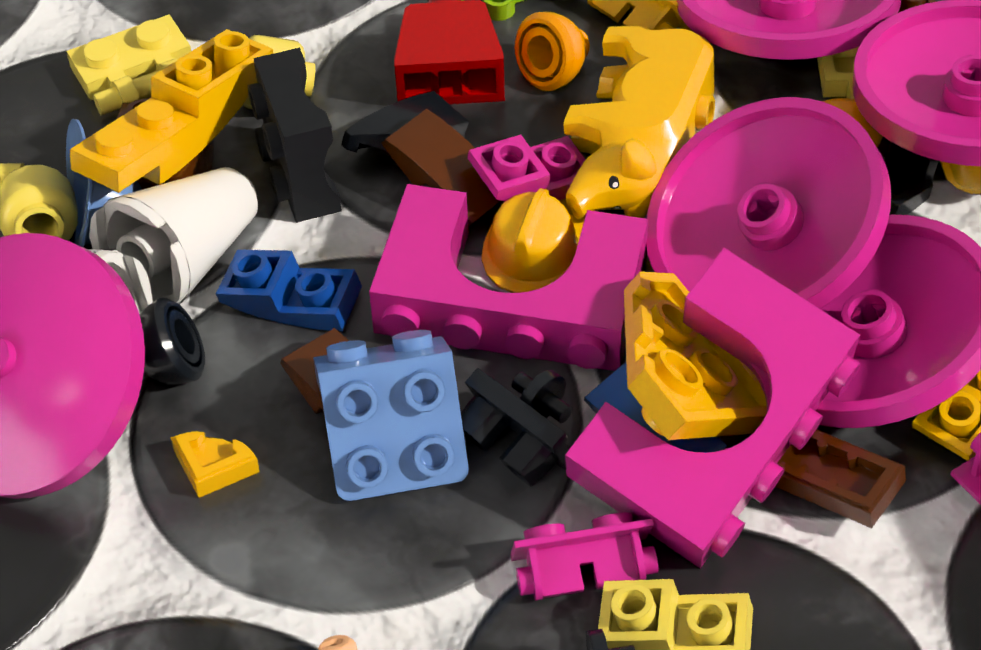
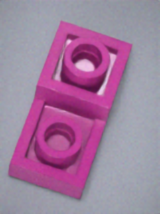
M520 134L470 149L468 152V160L496 200L507 201L513 196L525 192H537L539 188L549 190V195L558 200L566 199V193L573 179L586 160L569 136L530 147Z

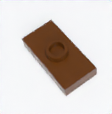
M816 429L801 450L791 444L777 464L785 470L775 487L872 529L906 482L905 466Z

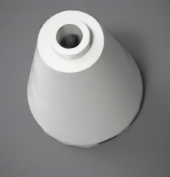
M222 167L111 198L91 217L89 237L92 249H113L134 257L142 263L150 278L153 302L165 297L181 304L256 216L258 210L256 190L253 183L245 175L233 168Z

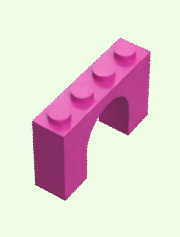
M407 184L369 290L374 333L394 336L407 331L429 330L431 331L432 338L442 336L448 345L460 349L472 348L510 354L522 359L535 358L573 364L585 369L598 368L616 371L621 366L626 348L624 289L639 272H644L647 256L648 219L587 210L574 259L561 277L549 285L533 291L520 293L497 292L474 284L458 270L469 235L467 192Z
M726 248L721 250L685 297L683 323L740 360L753 372L763 389L767 405V414L761 425L747 439L731 448L707 453L692 452L677 448L663 441L605 402L565 454L567 477L619 513H632L634 521L653 518L654 526L649 534L700 569L712 552L722 558L730 550L745 526V523L738 516L752 498L760 503L765 501L785 470L777 464L791 444L799 450L806 445L823 418V415L816 412L818 406L829 392L836 397H840L853 380L861 363L853 359L860 334Z

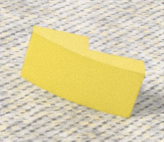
M673 579L604 581L598 629H603L608 649L634 645L635 650H750L753 606L749 593L679 595Z

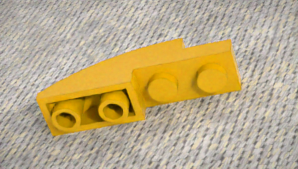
M226 29L151 76V98L70 149L71 170L118 193L141 177L161 185L195 158L228 124L249 97L248 85L257 83L254 58L273 54V49L249 39L240 32Z

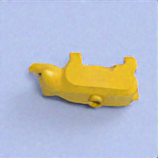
M610 26L603 37V56L623 57L627 62L626 65L604 67L600 75L596 97L598 99H612V102L570 105L563 124L564 134L572 136L571 140L578 150L591 154L581 165L566 193L567 207L570 213L577 219L582 218L587 210H624L625 216L644 218L647 215L654 189L667 165L682 146L706 125L713 122L715 55L713 46L706 38L686 29L650 30L641 26Z

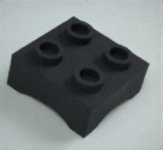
M300 47L254 58L257 83L248 85V92L256 120L263 119L264 122L262 127L255 128V135L262 161L268 162L273 160L275 165L269 167V173L277 202L288 200L296 223L341 212L340 196L335 183L324 170L325 157L333 142L332 127L326 112L314 105L305 94L307 71Z

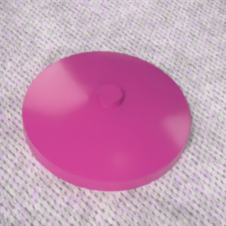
M677 0V10L684 23L693 32L723 49L759 58L796 60L829 56L860 46L862 40L873 28L899 12L902 0Z
M945 0L906 9L879 23L862 40L854 61L853 95L862 116L883 137L903 149L926 158L958 165L981 166V0Z
M779 97L750 103L734 109L709 123L682 146L663 171L651 197L646 218L648 219L646 247L651 266L656 273H674L690 292L721 250L726 248L821 309L841 295L860 276L875 255L882 241L891 209V184L886 164L876 145L860 123L843 110L823 101L800 97Z
M889 215L882 241L865 270L841 295L821 308L822 311L860 334L853 359L861 363L853 380L840 397H836L829 392L818 406L816 412L823 415L819 425L838 428H865L890 424L916 416L953 396L981 370V247L972 238L953 226L937 220L911 215Z
M22 233L0 237V497L21 499L47 495L69 486L89 473L111 451L123 434L137 404L145 365L144 333L137 306L128 287L119 274L97 254L70 241L46 234Z

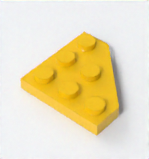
M639 272L624 289L627 388L643 407L641 413L646 423L655 432L666 437L668 440L753 434L767 414L765 395L756 376L740 360L683 323L685 297L689 291L674 273Z

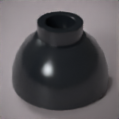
M165 297L159 298L149 304L139 314L145 344L143 375L166 384H185L198 380L202 375L205 365V352L200 334L193 320L180 304Z

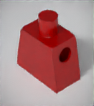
M428 0V3L410 4L405 8L394 58L397 102L431 91H435L450 105L505 101L504 55L486 3L480 0Z

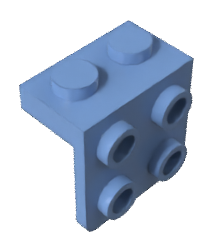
M429 330L407 331L392 336L393 344L367 348L365 341H345L328 346L326 348L327 355L313 357L317 384L322 398L337 494L343 500L353 501L457 483L464 480L468 475L469 467L452 350L442 336L432 338L431 331Z

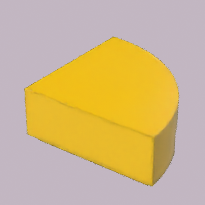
M200 431L187 432L171 437L174 452L198 498L260 472L255 454L243 442L236 439L231 442L220 438L205 437V433Z

